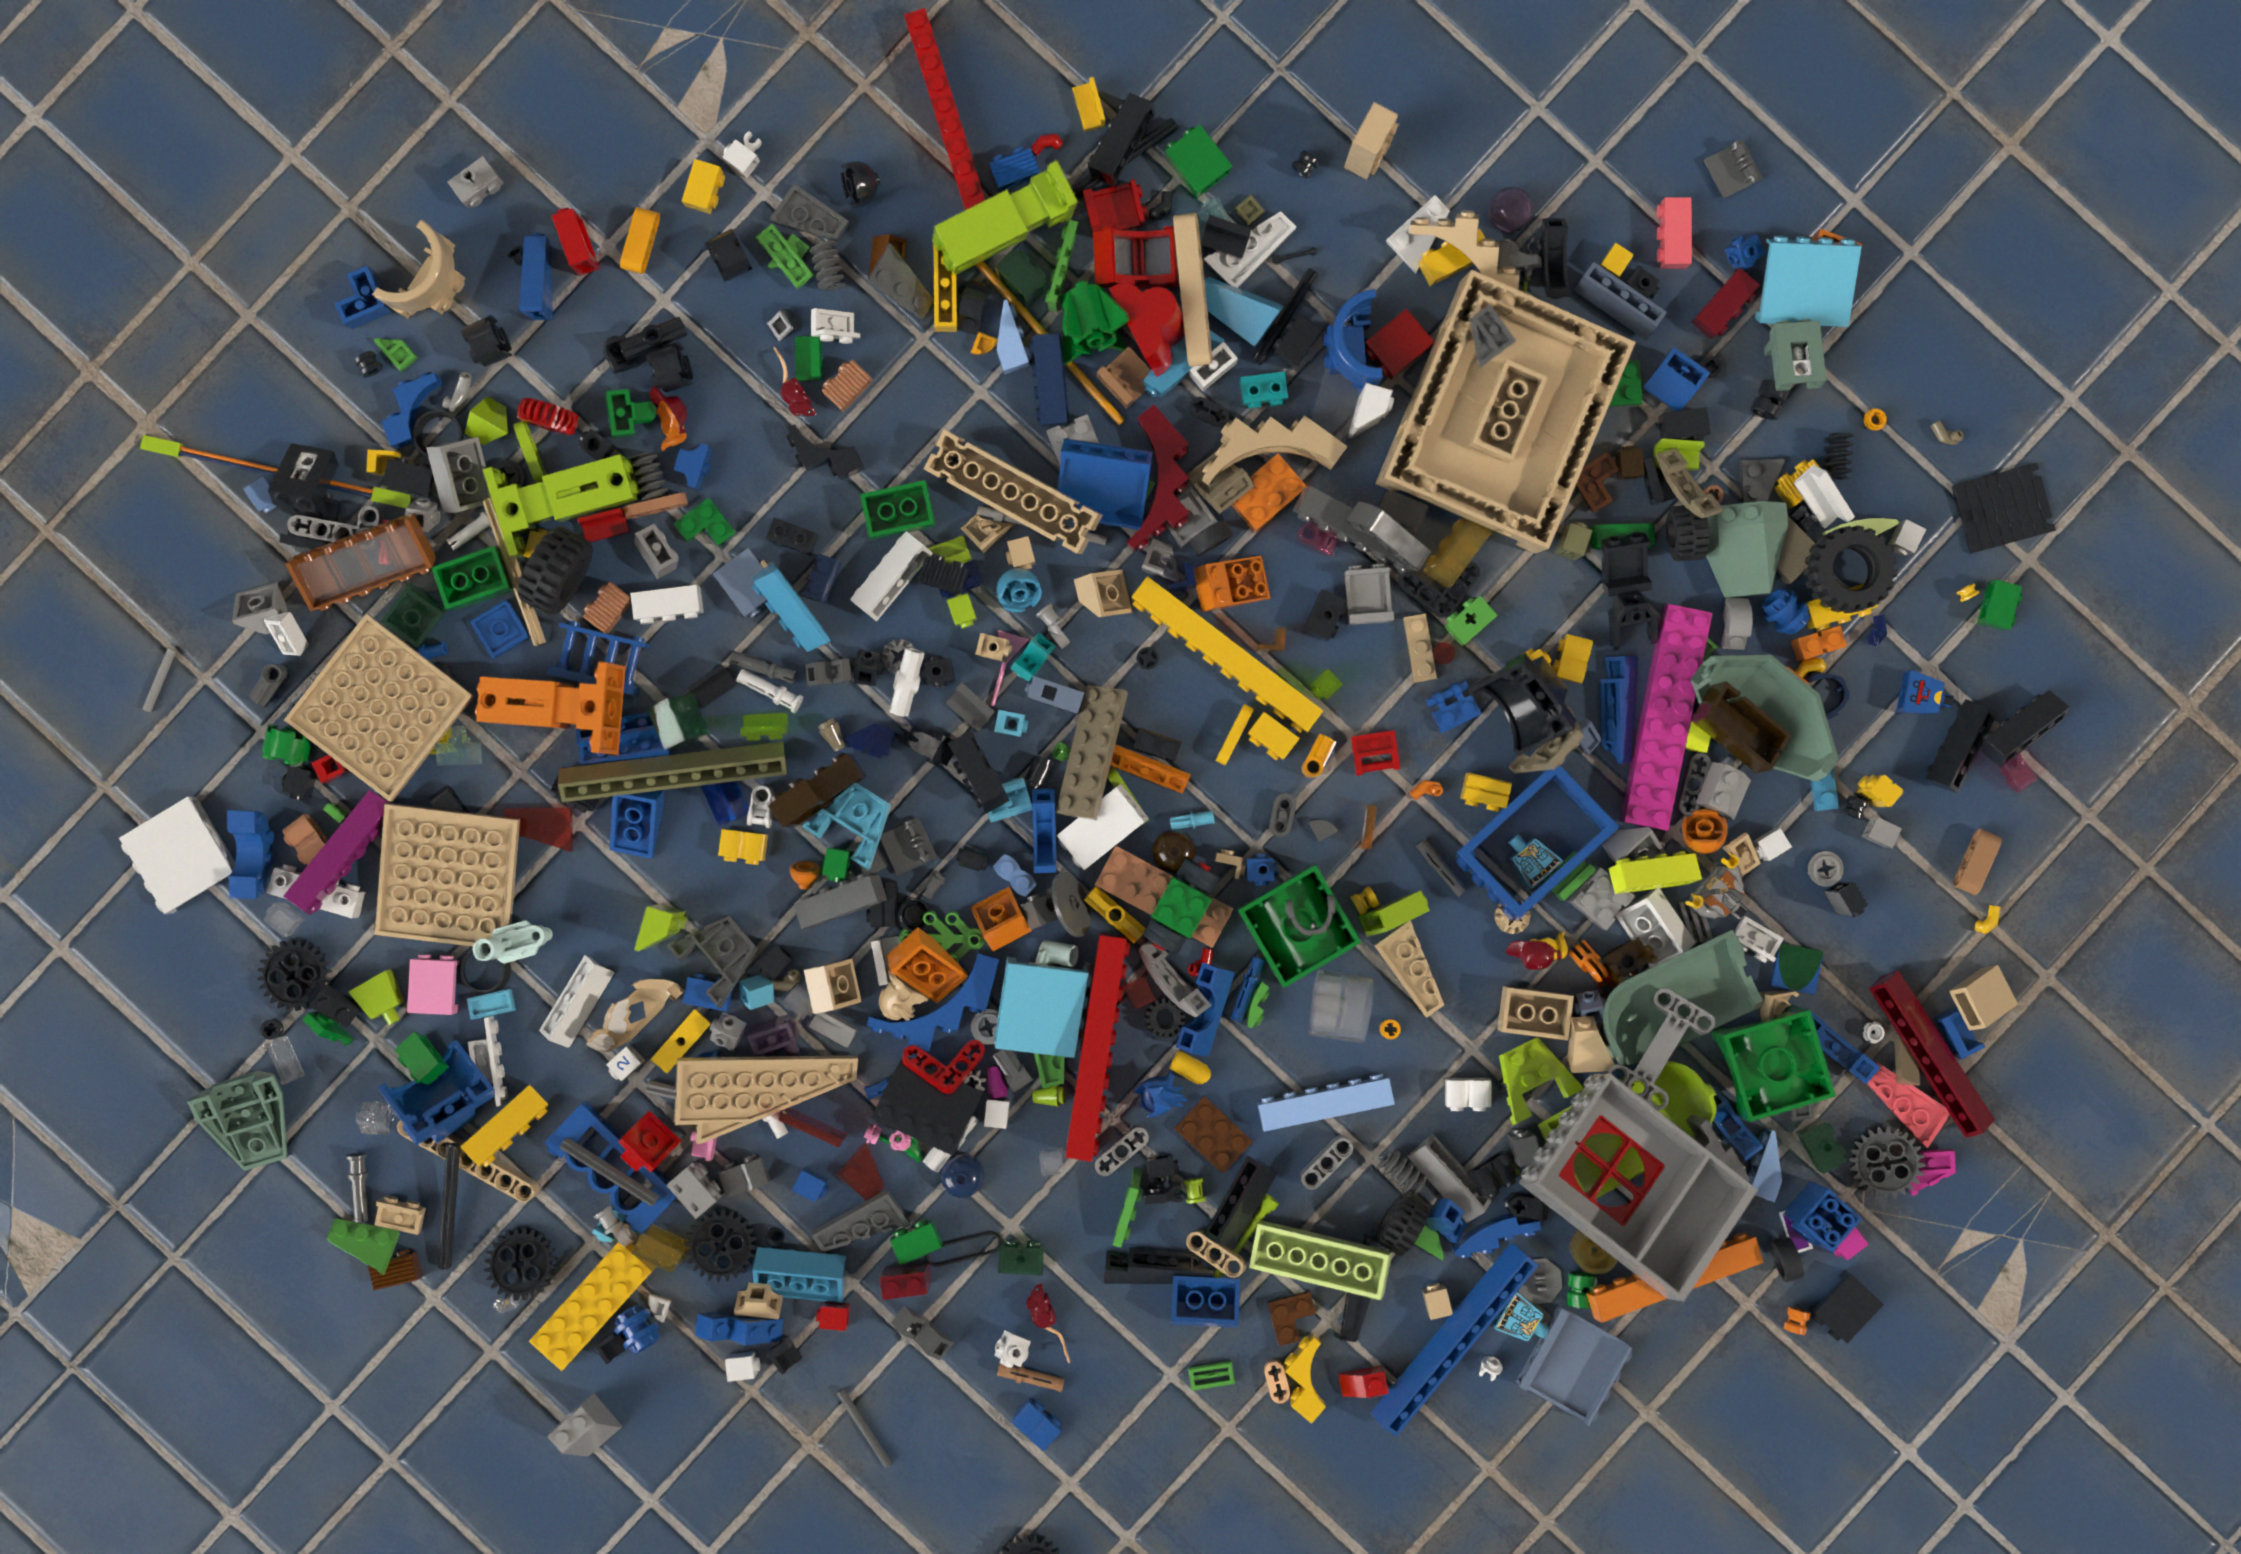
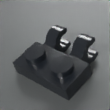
M1173 1181L1168 1187H1161L1159 1183L1149 1184L1148 1188H1144L1145 1204L1167 1203L1169 1201L1182 1202V1193L1174 1192L1175 1190L1182 1189L1181 1181Z

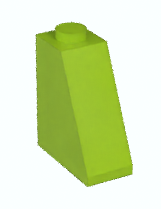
M1420 890L1358 916L1366 936L1390 931L1430 911L1426 897Z

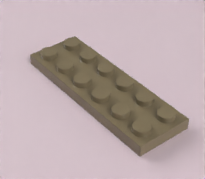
M1091 685L1086 686L1055 813L1097 821L1128 695L1127 691Z

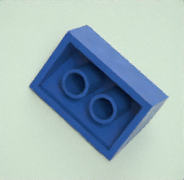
M1173 1276L1170 1324L1237 1328L1239 1325L1240 1279Z

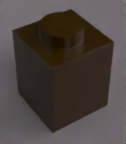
M1625 446L1616 453V465L1619 468L1617 480L1639 479L1644 476L1642 449H1635V446Z

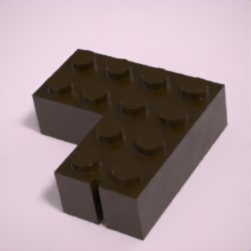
M840 753L831 760L833 764L829 767L822 766L813 773L814 777L812 779L798 778L788 785L790 788L788 791H780L770 798L771 803L767 806L783 828L798 826L832 802L855 782L859 783L867 777L852 754Z

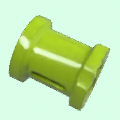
M1198 1177L1184 1180L1188 1196L1186 1203L1206 1201L1201 1184L1203 1178Z

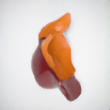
M653 386L649 394L651 401L657 407V414L661 419V428L666 435L661 444V451H664L668 447L676 446L685 441L687 434L684 424L687 420V407L680 397L675 395L666 397L656 386Z

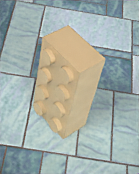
M1374 102L1352 142L1344 168L1366 180L1370 174L1375 175L1396 133L1399 124L1395 122L1398 115Z

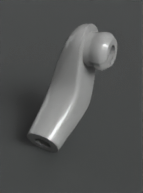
M462 372L453 397L444 398L442 406L445 409H449V412L457 411L467 398L472 378L470 373Z

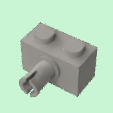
M483 156L447 182L468 209L480 205L483 198L489 194L496 193L501 188V185L504 184L491 164Z

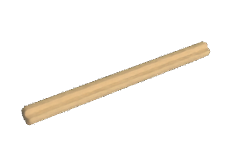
M492 499L483 500V505L533 645H542L546 643L535 609L522 602L517 593L518 585L520 584L519 580L522 575L518 561L515 557H510Z

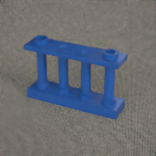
M567 620V624L559 623V627L567 629L560 662L557 663L556 667L549 666L548 675L585 684H596L597 680L594 676H591L592 671H590L597 638L601 637L610 640L605 660L607 663L614 664L619 642L632 645L625 671L624 693L638 696L640 688L634 686L633 677L640 648L650 649V645L644 643V638L632 636L630 640L580 628L581 623ZM576 632L588 634L581 669L578 668V672L569 671L570 666L568 664Z

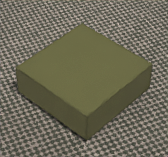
M1251 194L1234 208V211L1247 226H1250L1265 213V210Z

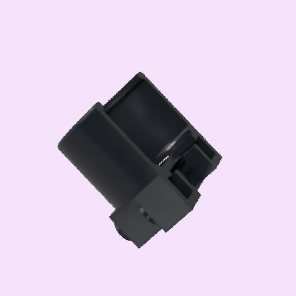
M1523 653L1508 661L1504 668L1474 682L1468 689L1472 697L1477 691L1489 694L1502 708L1512 730L1514 740L1513 751L1517 756L1574 730L1576 719L1564 704L1568 688L1543 656L1532 661L1526 653Z

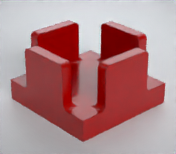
M650 1111L618 1141L625 1148L621 1158L635 1171L644 1166L649 1172H653L681 1142Z

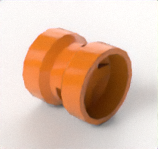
M1789 1306L1787 1311L1788 1320L1785 1321L1783 1329L1796 1334L1806 1335L1807 1327L1805 1325L1806 1321L1810 1319L1811 1313Z

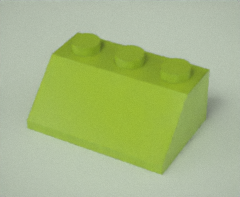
M663 904L647 906L634 950L641 951L652 948L679 933L680 929L683 930L686 925L687 917L684 916L686 911Z

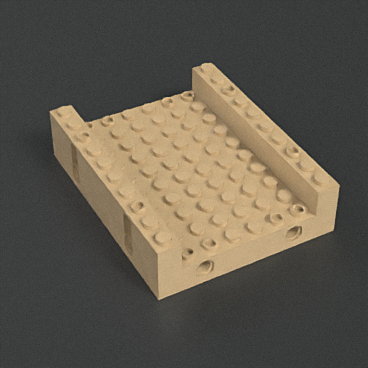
M1471 270L1458 285L1375 484L1392 492L1402 490L1517 540V546L1535 554L1549 549L1635 342ZM1490 304L1516 342L1479 368L1470 318Z

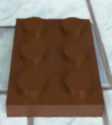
M1205 1096L1174 1127L1181 1136L1222 1174L1253 1142L1250 1137Z

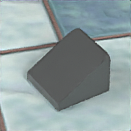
M790 309L780 310L767 323L779 341H782L801 327V324Z

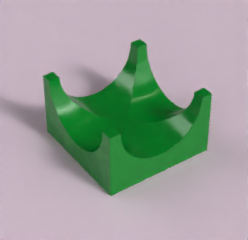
M1793 1005L1787 1007L1784 1013L1767 1020L1733 1028H1717L1710 1032L1712 1039L1716 1041L1726 1059L1733 1079L1736 1093V1105L1733 1106V1110L1738 1117L1752 1122L1836 1097L1809 1009Z

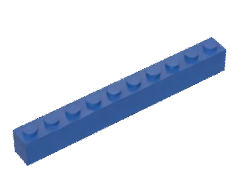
M1513 1242L1504 1250L1456 1308L1453 1315L1446 1320L1398 1380L1388 1390L1389 1394H1385L1370 1412L1375 1420L1395 1437L1399 1435L1539 1266Z

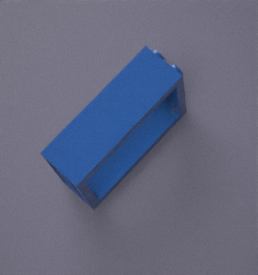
M1558 766L1553 770H1546L1464 845L1456 854V863L1464 872L1468 870L1473 875L1471 879L1479 888L1485 887L1488 891L1487 896L1494 904L1499 902L1504 908L1502 912L1509 920L1515 919L1518 922L1612 836L1619 826L1561 766ZM1552 779L1601 832L1523 903L1520 900L1516 902L1474 858L1476 854L1473 850Z

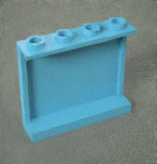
M1780 235L1774 236V239H1766V242L1769 244L1760 310H1756L1755 319L1759 323L1776 324L1783 320L1795 323L1803 319H1811L1812 321H1820V326L1849 327L1862 246L1857 244L1854 239L1842 238L1841 242H1832V238L1820 237L1818 241H1810L1809 237L1803 236L1796 237V240H1788L1787 236Z
M1007 957L994 1037L995 1048L1074 1058L1075 1051H1079L1081 1043L1078 1033L1079 1030H1083L1084 1017L1081 1016L1082 1009H1086L1088 996L1085 995L1086 987L1089 988L1091 984V974H1088L1087 967L1083 966V970L1021 963L1017 962L1016 958Z

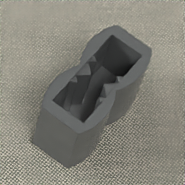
M756 1154L743 1158V1163L736 1165L735 1161L722 1165L723 1170H720L718 1175L726 1198L770 1183L771 1180L762 1156L756 1157Z

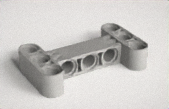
M1660 989L1654 996V1006L1668 1016L1634 1072L1622 1065H1614L1608 1072V1074H1612L1615 1070L1622 1071L1624 1079L1620 1082L1631 1091V1085L1634 1082L1643 1084L1644 1091L1637 1095L1657 1111L1664 1109L1669 1099L1667 1093L1654 1085V1082L1687 1028L1698 1034L1706 1035L1711 1032L1715 1025V1020L1710 1013L1669 989ZM1667 995L1670 1003L1668 1005H1661L1658 1002V996ZM1681 1006L1687 1007L1690 1015L1687 1017L1680 1016L1678 1008ZM1698 1019H1707L1710 1027L1707 1029L1700 1028ZM1660 1094L1664 1099V1103L1660 1106L1654 1105L1651 1101L1652 1095Z

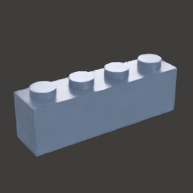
M1595 262L1592 263L1574 289L1579 295L1645 340L1648 339L1667 313Z

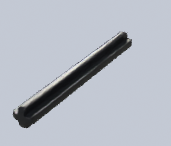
M1307 269L1283 310L1252 356L1254 363L1262 365L1317 278L1318 273L1315 270Z

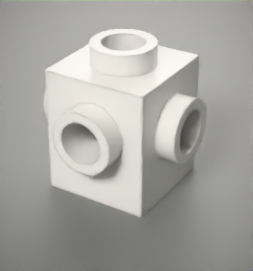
M1004 1330L1002 1338L996 1343L995 1356L1001 1359L1000 1364L1012 1368L1014 1364L1021 1367L1022 1362H1025L1028 1357V1348L1031 1341Z

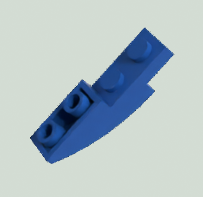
M1512 1213L1502 1215L1469 1231L1452 1247L1455 1256L1460 1258L1473 1256L1472 1253L1480 1251L1482 1254L1492 1253L1495 1251L1494 1248L1500 1247L1499 1238L1506 1241L1514 1239V1235L1523 1234V1236L1535 1235L1536 1231L1542 1230L1539 1220L1532 1218L1517 1221L1516 1216Z

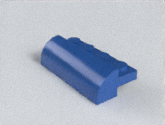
M664 709L622 716L618 755L591 752L590 737L593 731L576 729V742L579 746V766L669 755L671 736Z

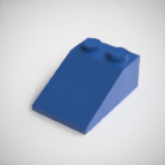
M665 790L613 796L609 850L650 859L654 857L664 806Z

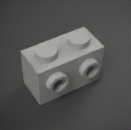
M655 523L635 533L634 544L657 579L677 569L678 555L673 548H670L664 533L661 530L659 531Z

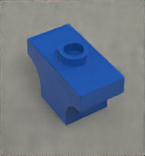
M700 443L698 448L693 451L679 450L673 470L686 476L687 486L691 489L700 491L703 478L708 475L710 470V463L708 462L712 448Z

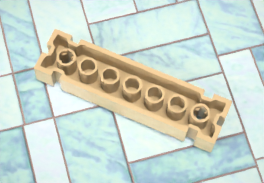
M943 430L936 443L940 450L937 454L931 453L924 470L939 478L945 479L948 476L946 482L1053 541L1059 542L1060 539H1063L1062 546L1077 554H1083L1090 540L1086 534L1089 530L1095 531L1103 516L1102 514L1088 506H1082L1081 509L1078 508L1080 502L972 443L966 442L963 445L964 438L951 431ZM954 457H959V458H957V459H959V463H958V464H954V463H955V462H953V458H954ZM1074 519L1073 523H1075V526L1068 529L1070 525L1067 524V521Z

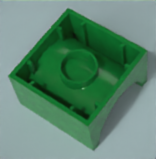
M1315 864L1308 865L1277 887L1236 907L1240 917L1283 988L1361 943L1334 895L1335 913H1332L1331 922L1325 932L1319 935L1312 934L1311 936L1301 934V931L1294 926L1292 919L1288 918L1286 900L1292 899L1295 917L1301 926L1311 929V923H1315V928H1319L1325 923L1328 916L1327 895L1333 893Z

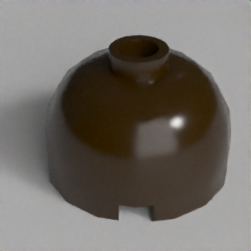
M1170 829L1163 831L1157 836L1153 843L1152 854L1154 861L1161 869L1177 873L1185 859L1194 861L1196 846L1188 833L1179 829Z

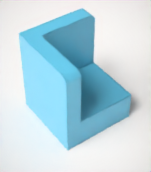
M762 974L739 981L740 1000L749 1010L774 1002L773 983Z

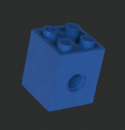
M1812 1181L1804 1187L1783 1213L1792 1223L1791 1227L1813 1246L1818 1245L1832 1253L1862 1220L1857 1213L1830 1189Z

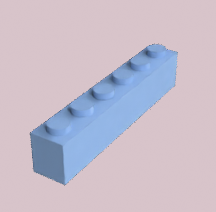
M1383 1073L1371 1075L1369 1080L1362 1081L1361 1078L1348 1080L1349 1084L1340 1085L1339 1082L1327 1084L1325 1089L1318 1090V1087H1311L1305 1089V1093L1296 1094V1091L1284 1093L1282 1098L1275 1099L1274 1096L1261 1098L1262 1102H1257L1262 1129L1263 1131H1269L1395 1105L1390 1080L1387 1076H1383Z

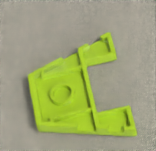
M1538 1037L1499 1055L1503 1081L1507 1085L1509 1096L1507 1097V1103L1511 1107L1512 1116L1510 1119L1512 1125L1532 1116L1522 1096L1523 1093L1553 1078L1564 1099L1584 1089Z

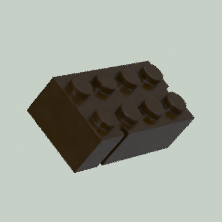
M1727 681L1711 685L1691 721L1753 772L1771 771L1781 755L1778 752L1783 751L1792 734L1747 697H1740L1741 693Z

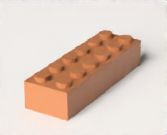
M1115 846L1095 885L1151 915L1169 884L1172 875ZM1212 897V901L1192 937L1213 948L1233 908Z

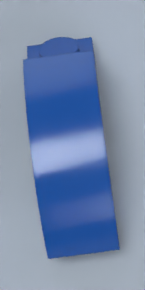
M1714 1086L1716 1115L1712 1124L1727 1143L1734 1147L1740 1156L1747 1161L1760 1151L1763 1146L1742 1123L1729 1102Z

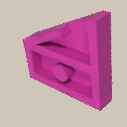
M1953 1149L1917 1151V1153L1924 1154V1158L1919 1159L1920 1162L1925 1163V1167L1919 1168L1924 1175L1916 1176L1920 1183L1912 1182L1914 1190L1909 1189V1194L1911 1196L1916 1195L1919 1190L1928 1185L1933 1186L1940 1179L1947 1178L1956 1173L1955 1151Z

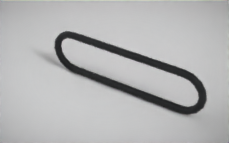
M989 1231L945 1242L942 1244V1247L986 1235H994L998 1239L997 1247L990 1251L935 1264L930 1260V1253L926 1254V1259L931 1266L941 1267L988 1255L1000 1249L1001 1238L997 1233Z

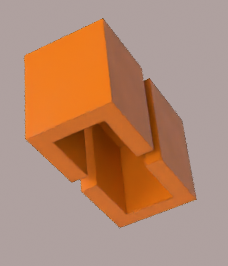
M1841 625L1791 640L1797 661L1847 647Z

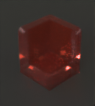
M1144 976L1124 984L1135 1010L1155 1001L1152 990Z

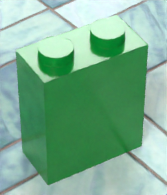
M1198 125L1196 128L1192 126L1187 129L1183 134L1184 137L1179 141L1173 140L1166 146L1167 150L1165 151V159L1196 198H1199L1232 172L1231 163L1201 125Z

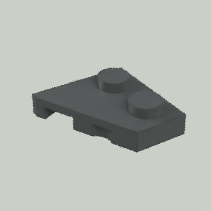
M1490 304L1470 318L1479 368L1516 342Z

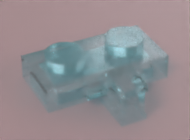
M452 726V738H449L448 743L436 744L437 766L482 764L481 742H470V738L467 737L466 726Z

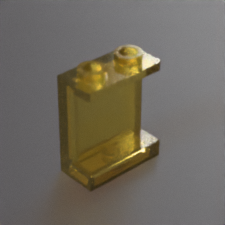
M652 1224L647 1234L643 1233L640 1235L632 1254L673 1273L683 1263L686 1257L685 1251L689 1250L690 1247L684 1245L687 1240Z

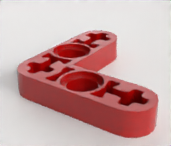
M978 1040L969 1041L946 1067L921 1048L910 1045L903 1051L902 1062L907 1068L943 1093L950 1094L961 1085L982 1060L985 1047ZM975 1048L978 1049V1053L975 1052L971 1059H969L970 1051ZM913 1054H915L916 1058H912L911 1060L908 1058L909 1055L912 1056ZM959 1062L965 1063L967 1069L959 1071L955 1064ZM932 1065L936 1068V1072L929 1074L924 1070V1067ZM953 1074L952 1084L945 1085L944 1082L948 1081Z

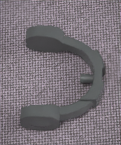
M1333 894L1327 895L1328 916L1325 923L1319 928H1315V923H1311V929L1301 926L1295 917L1292 899L1286 900L1288 918L1292 919L1294 926L1301 931V934L1311 936L1312 934L1319 935L1326 931L1331 922L1332 913H1335L1336 904Z

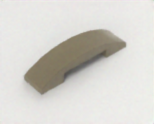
M1677 448L1657 453L1656 457L1668 485L1688 510L1701 518L1723 511V508L1712 494L1705 495L1686 470L1688 462Z

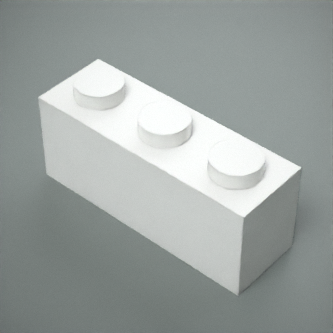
M698 585L630 593L633 619L640 621L641 624H652L654 619L662 618L663 622L675 621L676 616L692 619L697 618L698 614L704 613L701 588Z

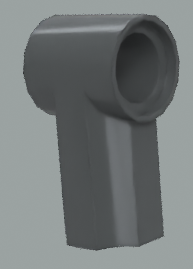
M283 664L266 665L262 670L261 678L249 695L251 700L267 707L281 684L288 680V668ZM275 668L279 672V676L277 679H275L272 674Z
M1000 1049L992 1055L1014 1092L1033 1081L1028 1069L1023 1063H1020L1013 1050Z

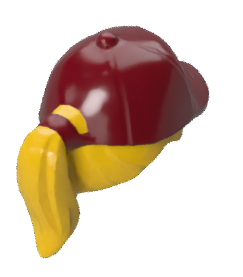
M1560 932L1555 940L1544 938L1541 940L1513 941L1508 945L1506 955L1521 959L1524 967L1528 970L1545 969L1551 965L1553 960L1563 959L1567 956L1568 947L1564 939L1565 932Z

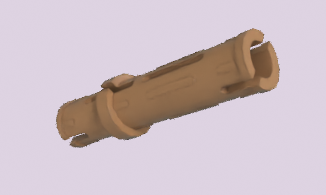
M999 1364L997 1376L1016 1380V1383L1024 1382L1062 1392L1065 1378L1025 1369L1022 1365L1021 1367L1012 1366L1010 1368ZM1033 1377L1039 1378V1379H1043V1380H1047V1381H1051V1383H1050V1382H1046V1381H1042V1380H1038V1379H1034Z

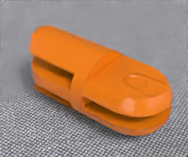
M1582 940L1581 943L1589 954L1577 944L1574 948L1582 960L1571 949L1568 951V955L1583 972H1588L1597 982H1601L1602 978L1595 968L1605 978H1607L1608 972L1600 962V956L1585 940Z

